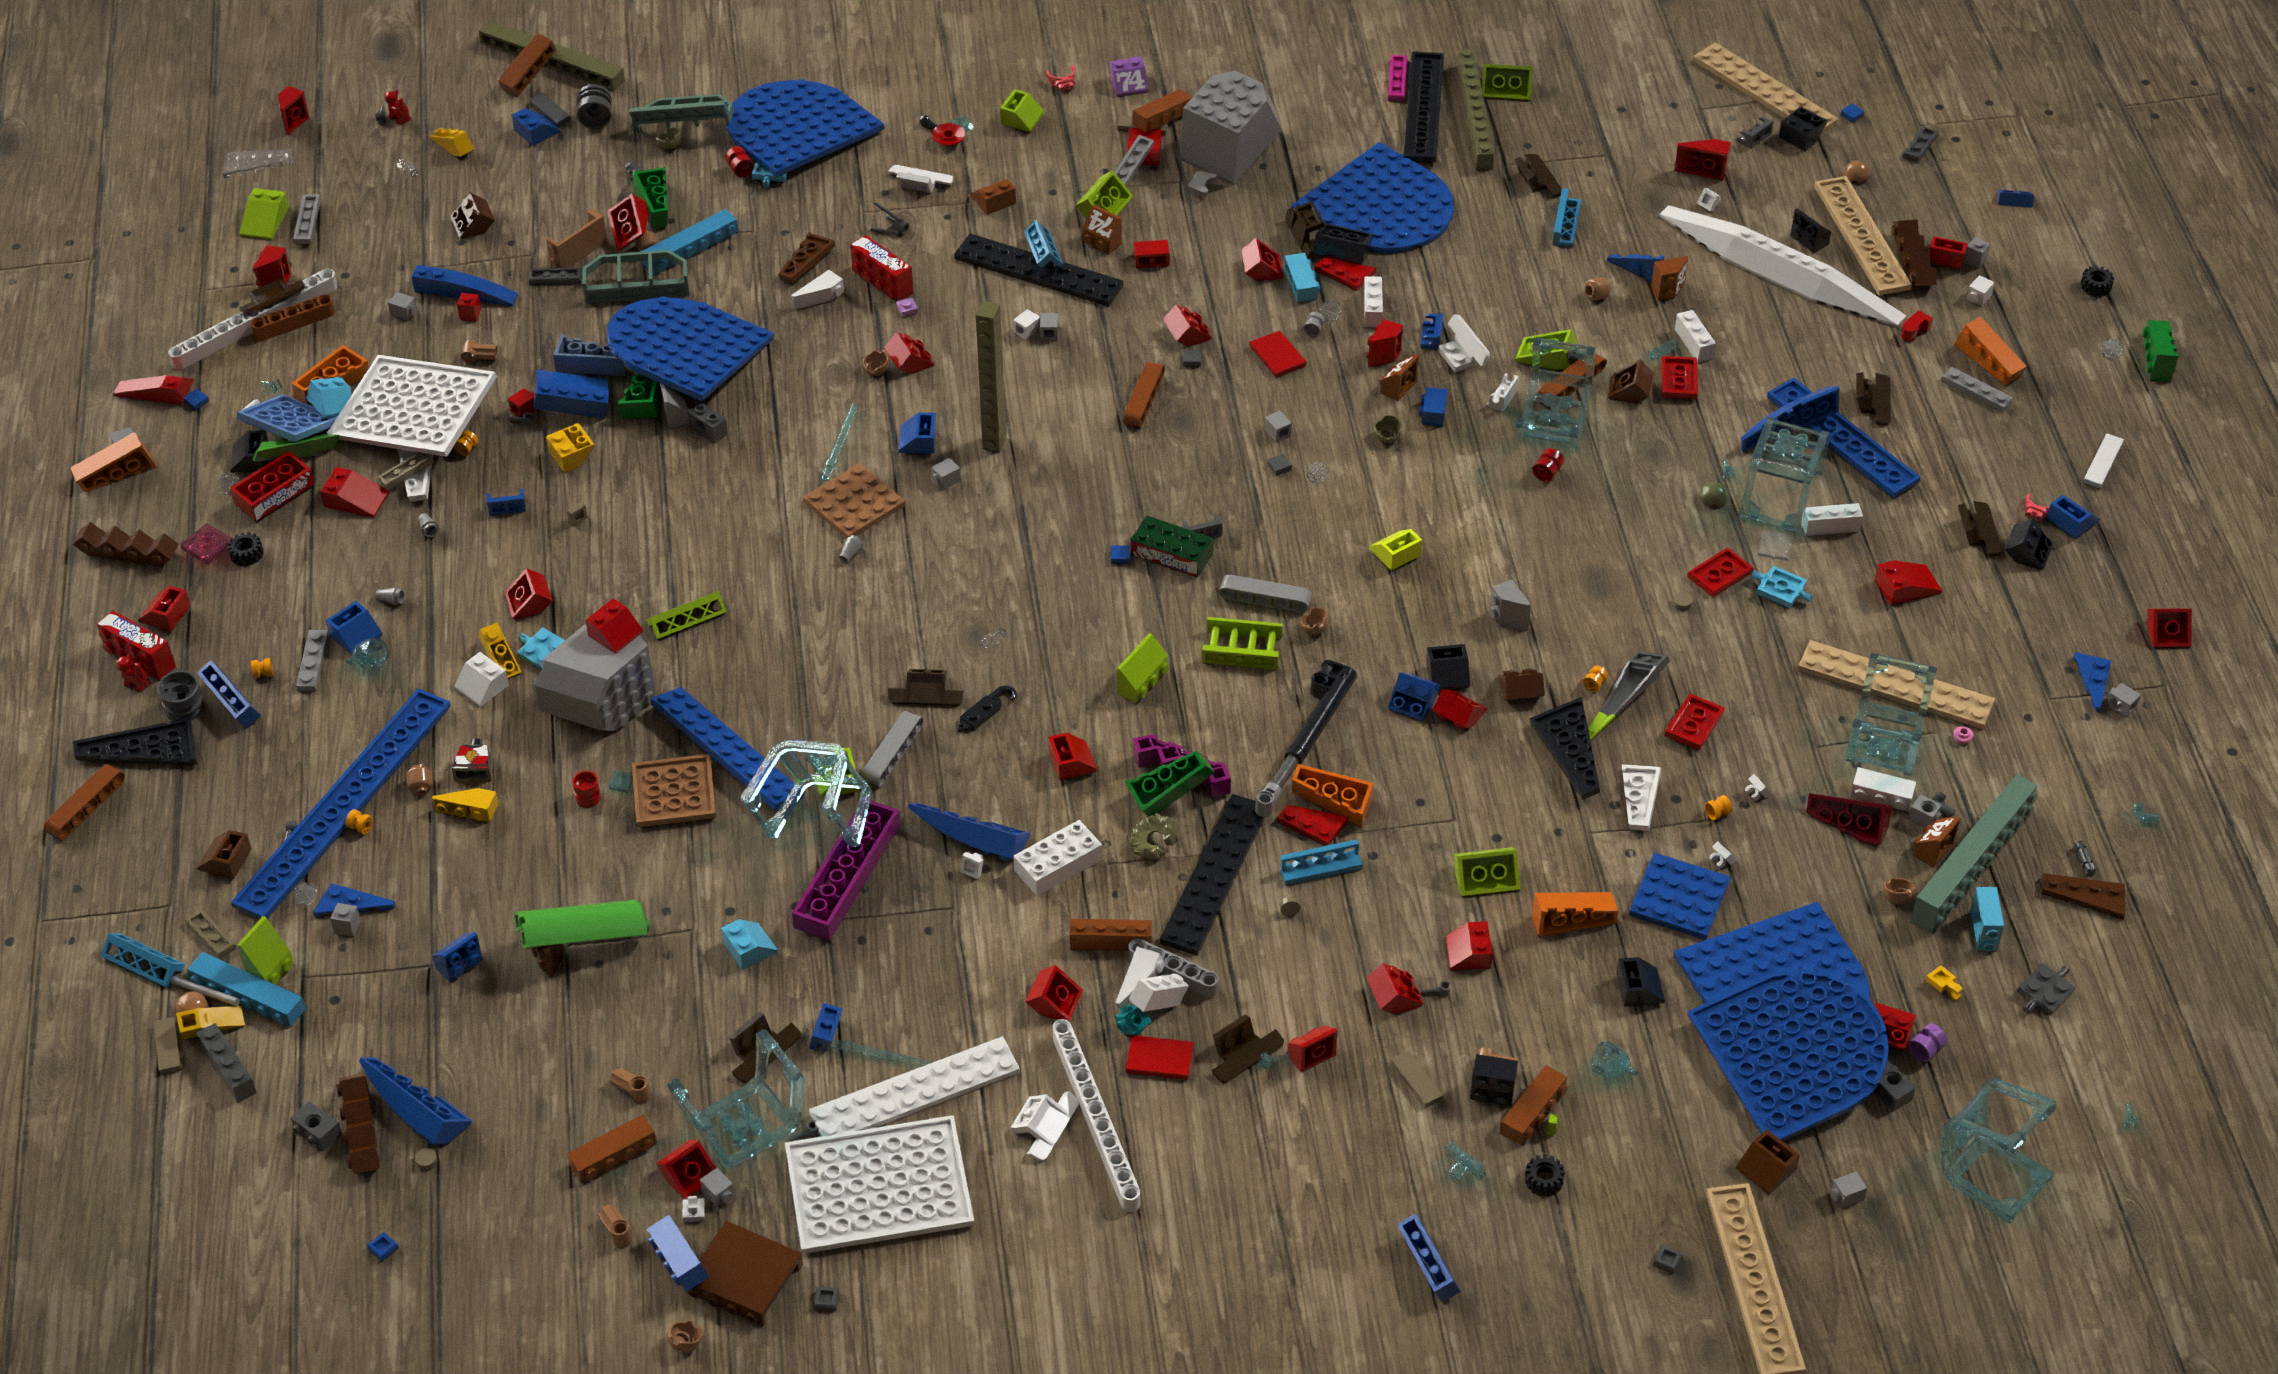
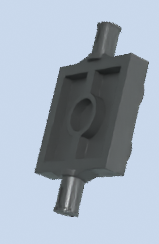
M2041 963L2018 987L2017 992L2028 1001L2022 1008L2024 1012L2027 1010L2026 1014H2030L2036 1007L2051 1016L2076 989L2074 985L2064 979L2070 972L2068 967L2065 970L2066 966H2062L2058 972H2055L2044 963Z

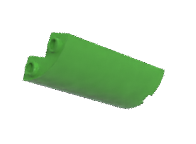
M637 900L514 912L516 932H521L523 950L547 945L632 936L644 937L648 935L650 930L649 920L645 919L642 904Z

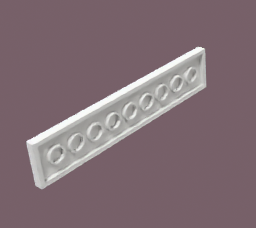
M1002 1036L809 1109V1115L812 1120L816 1121L815 1127H819L818 1133L820 1137L872 1129L1020 1073V1068Z

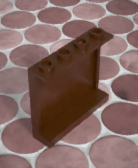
M725 1221L699 1259L709 1278L687 1291V1293L693 1298L707 1301L714 1307L724 1308L732 1315L738 1314L751 1323H758L764 1326V1315L793 1270L799 1271L803 1266L802 1253Z

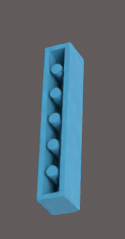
M724 209L641 252L670 250L680 257L687 259L738 233L737 219ZM669 259L652 260L653 275L676 263ZM648 260L642 261V265L647 269Z
M204 952L187 969L191 982L239 998V1004L244 1008L255 1010L261 1016H268L279 1024L292 1027L306 1010L301 996Z

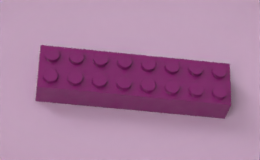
M863 798L793 910L792 920L794 929L829 941L831 940L900 827L898 809Z

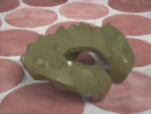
M1156 813L1155 816L1151 815L1145 818L1144 821L1136 824L1129 839V846L1134 850V854L1151 860L1163 857L1164 850L1159 845L1149 844L1147 840L1150 839L1154 832H1159L1165 844L1173 846L1177 834L1174 821L1168 816L1162 817Z

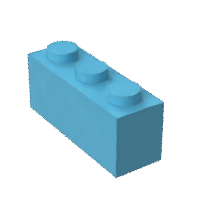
M1305 253L1285 256L1284 269L1296 301L1316 300L1317 292H1320L1319 282L1315 281L1316 276L1314 270H1311L1310 259H1307Z

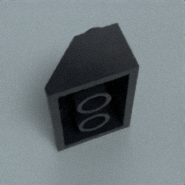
M1324 223L1325 227L1319 229L1315 235V250L1313 253L1318 254L1320 257H1333L1339 260L1363 264L1367 258L1373 234Z

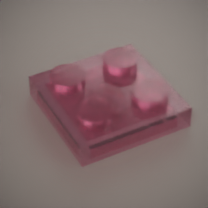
M206 523L182 542L180 546L181 550L208 565L228 549V542H231L230 539L232 537Z

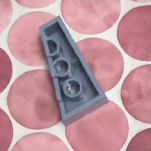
M565 335L560 336L553 355L555 371L559 373L625 376L628 369L624 365L623 360L613 355L608 344L599 346L594 341L585 343L581 342L579 338L570 340Z

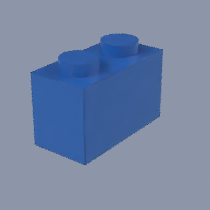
M1426 387L1425 394L1421 396V405L1424 406H1420L1419 417H1422L1423 425L1443 426L1447 389Z

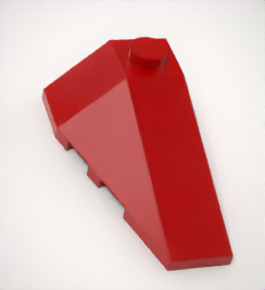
M165 375L120 381L113 394L119 397L181 405L183 397L187 395L194 380L192 378Z

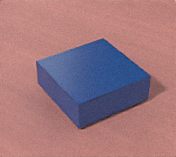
M1852 103L1842 109L1840 115L1853 123L1863 117L1865 111Z
M198 389L183 397L184 403L194 410L209 402L208 396Z
M1130 545L1111 546V563H1130Z
M385 1232L367 1245L368 1250L381 1262L399 1249L398 1244Z

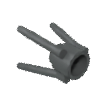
M873 202L875 206L888 214L886 217L893 221L892 228L894 230L870 228L871 231L894 234L896 236L907 233L910 225L909 222L898 217L877 202Z

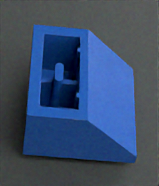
M917 413L901 425L899 453L935 454L936 413Z
M2061 495L2050 504L2047 520L2075 539L2100 520V518L2064 495Z
M357 601L326 620L329 636L352 655L383 635L368 610Z
M1400 672L1388 709L1424 721L1435 703L1440 684L1407 672Z
M475 932L463 934L432 955L435 968L449 982L460 977L465 971L483 960L478 936Z

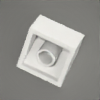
M479 652L465 663L454 688L481 707L508 687L509 684L506 670Z

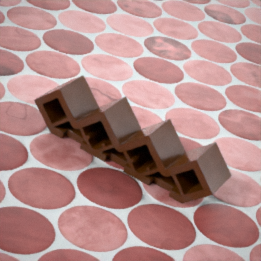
M1918 219L1893 222L1891 232L1894 235V240L1908 279L1912 284L1911 287L1937 285L1936 267L1931 268L1930 251H1925L1924 235H1919Z
M92 522L81 528L73 542L75 547L89 556L159 567L171 560L179 545L165 533L155 540L140 529L129 536L117 526H113L105 533Z
M361 1073L342 1077L339 1079L340 1084H336L338 1097L342 1096L343 1108H339L341 1120H346L347 1124L343 1137L345 1145L349 1144L350 1156H346L348 1168H353L354 1174L379 1169L380 1160L377 1152L378 1147L373 1126L374 1120L366 1074Z

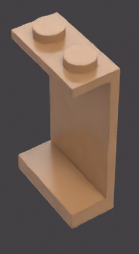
M590 209L587 211L588 224L559 243L548 237L546 241L550 265L553 268H569L607 243L603 215L594 209Z

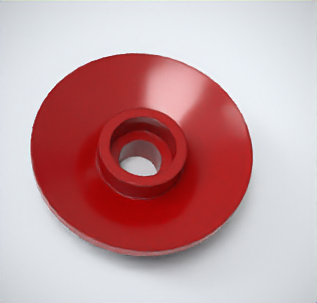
M944 123L933 129L932 138L940 145H956L965 138V130L958 124Z

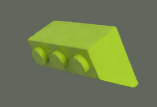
M1483 64V97L1530 100L1533 67Z
M1112 170L1101 176L1075 206L1086 219L1093 205L1118 215L1132 199L1133 195Z
M1149 633L1117 668V694L1134 703L1144 698L1148 690L1155 686L1158 679L1163 674H1166L1169 669L1168 654L1152 634Z
M1510 847L1453 854L1455 876L1461 896L1521 889L1517 849Z

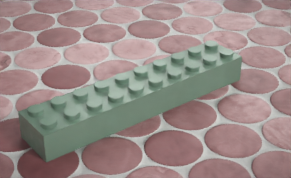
M2018 774L2015 775L1918 894L1911 923L1931 934L1936 928H1940L1943 925L1946 915L1950 916L1954 911L1955 904L1957 902L1961 903L1966 890L1970 891L1972 889L1975 879L1977 877L1981 878L1985 867L1993 863L1995 854L2002 852L2005 842L2012 839L2016 828L2020 829L2024 823V818L2026 816L2030 817L2034 810L2032 804L2038 796L2036 794L2037 784Z

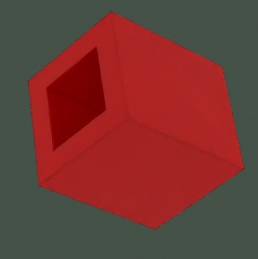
M461 293L457 303L460 320L477 322L481 312L479 295Z
M525 388L508 398L510 412L517 417H523L524 413H533L537 410L533 409L534 393L529 392Z

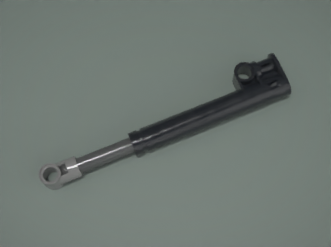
M1324 660L1321 664V671L1312 675L1310 693L1312 696L1319 698L1320 701L1285 753V761L1273 780L1265 786L1263 791L1257 794L1255 805L1257 815L1268 817L1272 814L1273 806L1281 796L1282 788L1298 764L1302 765L1355 682L1357 674L1352 668L1332 660Z

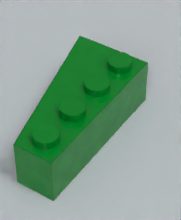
M666 168L633 172V190L636 196L646 201L649 212L648 223L651 229L668 226Z
M2148 320L2146 327H2143L2142 337H2145L2143 345L2144 349H2146L2145 361H2148L2146 373H2149L2150 381L2172 382L2179 355L2175 353L2177 348L2174 345L2170 322Z
M639 373L633 376L630 387L626 388L623 399H620L618 402L622 418L657 417L662 399L660 383Z
M1194 751L1174 760L1173 763L1161 765L1152 772L1140 774L1138 778L1126 780L1125 783L1142 812L1150 817L1151 815L1155 816L1156 813L1159 814L1215 772L1206 757L1198 751Z

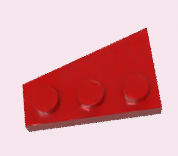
M1324 256L1315 264L1314 271L1357 291L1364 285L1365 277H1372L1376 273V267Z
M1288 804L1278 815L1277 822L1323 846H1328L1348 823L1349 817Z

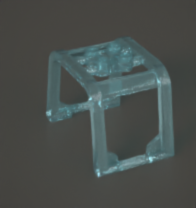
M1534 337L1532 375L1523 418L1517 417L1515 427L1518 438L1525 439L1526 437L1571 444V447L1579 448L1592 389L1596 347ZM1551 347L1576 351V357L1586 361L1585 377L1540 369L1541 354L1550 353ZM1538 381L1584 388L1582 400L1575 401L1569 396L1558 397L1551 393H1546L1545 395L1536 394ZM1534 401L1543 402L1546 407H1551V412L1549 410L1533 411ZM1561 407L1564 410H1569L1571 407L1579 408L1578 418L1569 417L1566 413H1560ZM1530 418H1538L1544 424L1555 422L1558 423L1560 428L1537 425L1535 420H1530ZM1568 424H1572V425H1576V427H1570V426H1567V425H1568Z
M1768 417L1750 462L1739 517L1800 533L1814 474L1822 475L1824 471L1830 432L1824 430L1817 431ZM1775 425L1817 435L1819 439L1817 443L1808 441L1806 434L1791 435L1787 429H1781L1777 433L1775 432ZM1805 448L1813 449L1814 452L1811 455L1803 453V450ZM1780 461L1805 468L1803 470L1800 468L1780 464ZM1756 472L1802 483L1797 513L1786 515L1784 521L1760 515L1761 508L1751 501Z
M1871 653L1857 716L1852 726L1846 762L1853 763L1856 761L1903 772L1904 775L1912 777L1937 667ZM1888 665L1916 670L1915 677L1925 685L1919 712L1914 713L1868 702L1874 674L1887 671ZM1867 716L1915 727L1914 732L1906 730L1901 732L1897 730L1889 731L1879 726H1874V723L1864 721V717ZM1860 735H1869L1870 741L1859 740ZM1901 743L1908 744L1910 750H1901L1899 746ZM1857 748L1866 749V753L1871 757H1875L1878 754L1885 755L1889 761H1895L1898 757L1907 759L1906 767L1855 756Z
M784 740L776 744L770 750L740 797L769 837L777 838L804 790L813 784L829 785L821 809L828 819L834 820L842 830L841 836L848 846L857 847L860 844L872 797V790L850 763L843 748L833 743ZM793 751H800L806 754L805 760L814 768V774H809ZM780 758L797 782L774 818H770L767 821L759 811L762 803L760 789ZM846 767L854 777L845 775ZM841 787L859 788L862 790L852 826H848L836 810Z
M766 1029L756 1033V1070L752 1081L699 1112L689 1101L688 1091L678 1078L670 1081L667 1085L683 1118L688 1124L693 1125L710 1146L718 1163L724 1168L739 1165L784 1139L797 1128L801 1120L805 1077ZM771 1050L785 1066L783 1067V1074L791 1088L789 1111L765 1082ZM755 1092L760 1095L783 1124L771 1133L765 1130L763 1120L757 1118L753 1113L752 1106L743 1102L744 1099L750 1097ZM734 1105L739 1109L740 1115L736 1122L732 1115L725 1112V1110ZM717 1115L721 1120L723 1131L730 1133L734 1145L743 1149L728 1156L720 1144L716 1127L710 1119ZM749 1127L754 1136L761 1137L752 1144L746 1139L745 1131Z
M1990 1078L1985 1081L1980 1091L1964 1108L1943 1125L1941 1166L1947 1180L2007 1223H2011L2053 1178L2051 1170L2022 1154L2018 1149L2024 1144L2026 1136L2040 1121L2044 1122L2056 1110L2055 1101L1997 1078ZM1992 1090L2033 1106V1116L2017 1133L2005 1136L1992 1130ZM1972 1137H1976L1974 1141L1954 1160V1154L1959 1149H1963ZM1989 1147H1992L2029 1172L2030 1182L2033 1183V1186L2020 1200L2013 1197L1998 1201L1961 1176Z

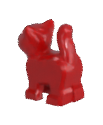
M398 90L386 93L384 101L388 103L389 118L395 120L396 116V123L399 125L409 122L411 120L409 109L404 104L403 98H398Z
M131 654L116 660V668L122 671L123 685L125 687L131 688V683L135 684L134 690L137 692H142L145 688H148L151 684L148 673L141 667L139 662L135 666L132 665Z

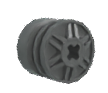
M593 84L583 87L578 92L577 119L581 125L590 129H600L610 122L612 117V98L608 89Z
M178 670L170 672L160 680L157 689L165 715L169 719L175 721L190 717L193 720L201 714L205 703L198 680L194 674Z

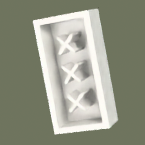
M1078 820L1014 855V871L1032 892L1038 896L1103 860L1102 844Z

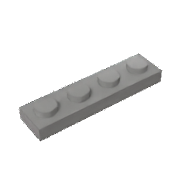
M1139 135L1114 173L1125 186L1128 185L1154 146V140Z
M320 194L302 196L293 238L294 244H312L321 201Z
M1951 367L1942 376V382L2001 412H2004L2013 401V397L1954 367Z
M309 630L296 684L297 691H317L329 637L328 630Z

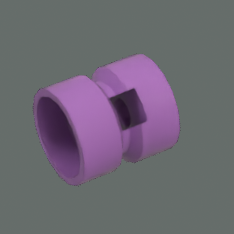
M1927 1024L1919 1034L1915 1035L1908 1042V1050L1918 1061L1928 1062L1947 1044V1036L1937 1025Z

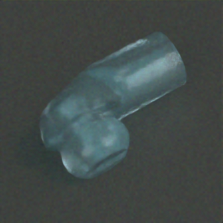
M2142 803L2133 804L2131 812L2138 820L2144 823H2159V814L2146 813L2143 810L2144 806Z

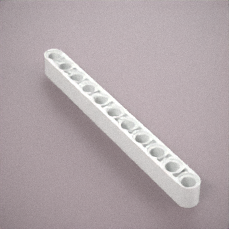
M324 269L302 280L305 285L303 290L248 314L240 312L172 347L169 350L172 367L177 370L184 369L252 334L250 323L257 317L333 292L337 289L335 272L332 269Z
M1058 1020L1053 1024L1055 1047L1074 1093L1079 1100V1105L1120 1205L1126 1212H1135L1140 1207V1189L1073 1028L1069 1021Z

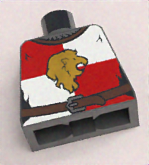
M475 738L471 740L470 745H461L451 768L454 781H492L489 749L487 745H482V740Z

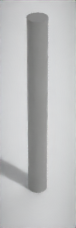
M177 976L171 979V983L196 991L234 1006H238L240 1003L239 998Z

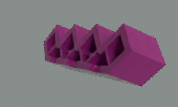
M1152 734L1133 738V755L1138 768L1158 764V767L1173 763L1174 760L1190 754V752L1183 750L1182 746L1170 741L1168 743L1159 740V737ZM1208 760L1215 773L1199 785L1206 784L1212 798L1231 794V777L1226 765L1219 761L1215 763Z

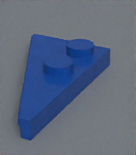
M1620 254L1608 256L1607 261L1652 282L1654 262L1664 260L1665 256L1651 257V255L1629 254L1627 257H1621Z
M2074 652L2073 660L2077 662L2078 672L2083 679L2082 682L2086 692L2090 693L2092 698L2091 704L2096 712L2100 713L2112 660Z
M331 883L313 913L317 918L321 917V914L333 913L337 903L357 906L358 913H366V909L379 908V911L394 909L396 904L395 901Z

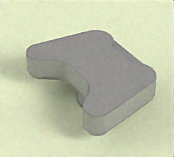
M1196 172L1188 184L1189 191L1206 197L1208 195L1206 186L1208 183L1217 180V174Z

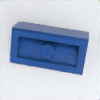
M1998 190L1999 205L2033 207L2034 194L2032 192Z

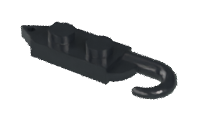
M1005 685L998 687L988 696H984L960 716L958 732L975 731L1001 710L1002 701L999 696L1005 692H1010L1012 694L1010 700L1014 701L1017 697L1016 690L1011 686Z

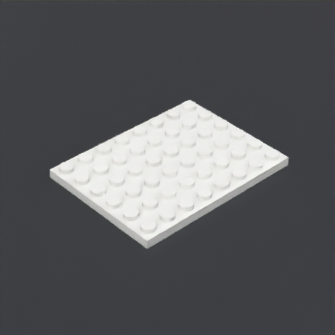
M377 355L327 434H339V440L447 457L497 378V375L493 371Z
M954 1115L785 1142L802 1254L974 1226V1217Z

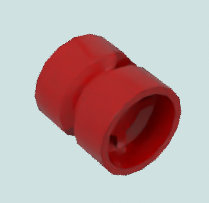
M735 146L727 151L725 160L737 177H746L751 174L754 164L742 147Z
M1545 449L1539 460L1532 467L1534 476L1543 482L1552 481L1564 464L1563 455L1556 449Z
M591 771L577 773L572 779L577 804L584 808L596 806L601 800L597 775Z

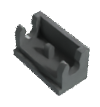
M1760 116L1758 119L1763 123L1757 122L1748 131L1741 130L1739 133L1743 135L1738 136L1737 141L1752 149L1772 134L1773 120Z
M1214 514L1215 519L1212 522L1199 523V525L1189 527L1187 522L1183 521L1182 525L1183 528L1217 538L1222 536L1223 523L1218 514Z

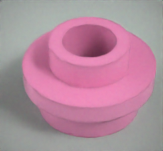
M1958 727L1954 730L1953 736L1958 744L1966 745L1973 739V732L1967 727Z

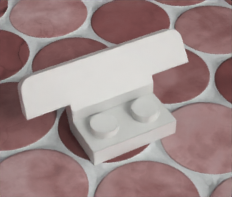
M894 165L888 171L889 174L897 175L899 187L932 193L936 183L950 186L953 183V176L900 165Z
M1453 315L1448 325L1455 333L1454 341L1439 345V353L1454 372L1473 367L1475 361L1480 366L1486 365L1490 357L1489 351L1460 315Z
M1069 1091L1064 1092L1058 1103L1048 1095L1030 1096L1011 1126L1015 1134L1030 1132L1036 1138L1027 1155L1038 1161H1044L1079 1105L1078 1098Z

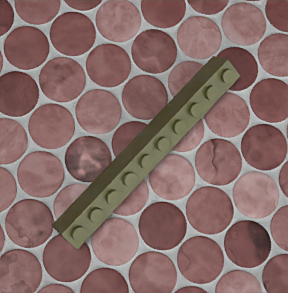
M491 20L479 30L481 44L514 56H518L534 37ZM555 43L553 44L556 51L544 65L547 68L586 82L603 86L611 91H615L625 81L623 67Z
M1474 49L1458 50L1457 70L1476 170H1492L1494 151Z
M982 301L976 313L982 447L986 450L1000 452L1006 439L1000 304Z

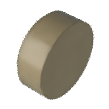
M1685 592L1677 593L1674 596L1673 605L1679 610H1688L1692 606L1693 598Z
M1286 897L1280 902L1281 913L1285 916L1296 915L1301 909L1300 902L1296 897Z
M430 1148L419 1150L415 1155L417 1167L422 1170L432 1169L437 1164L436 1152Z

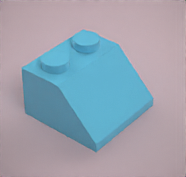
M340 377L320 378L318 380H310L306 399L323 417H334L340 414L352 393L350 386Z
M738 919L721 928L723 943L742 970L778 953V949L759 923Z

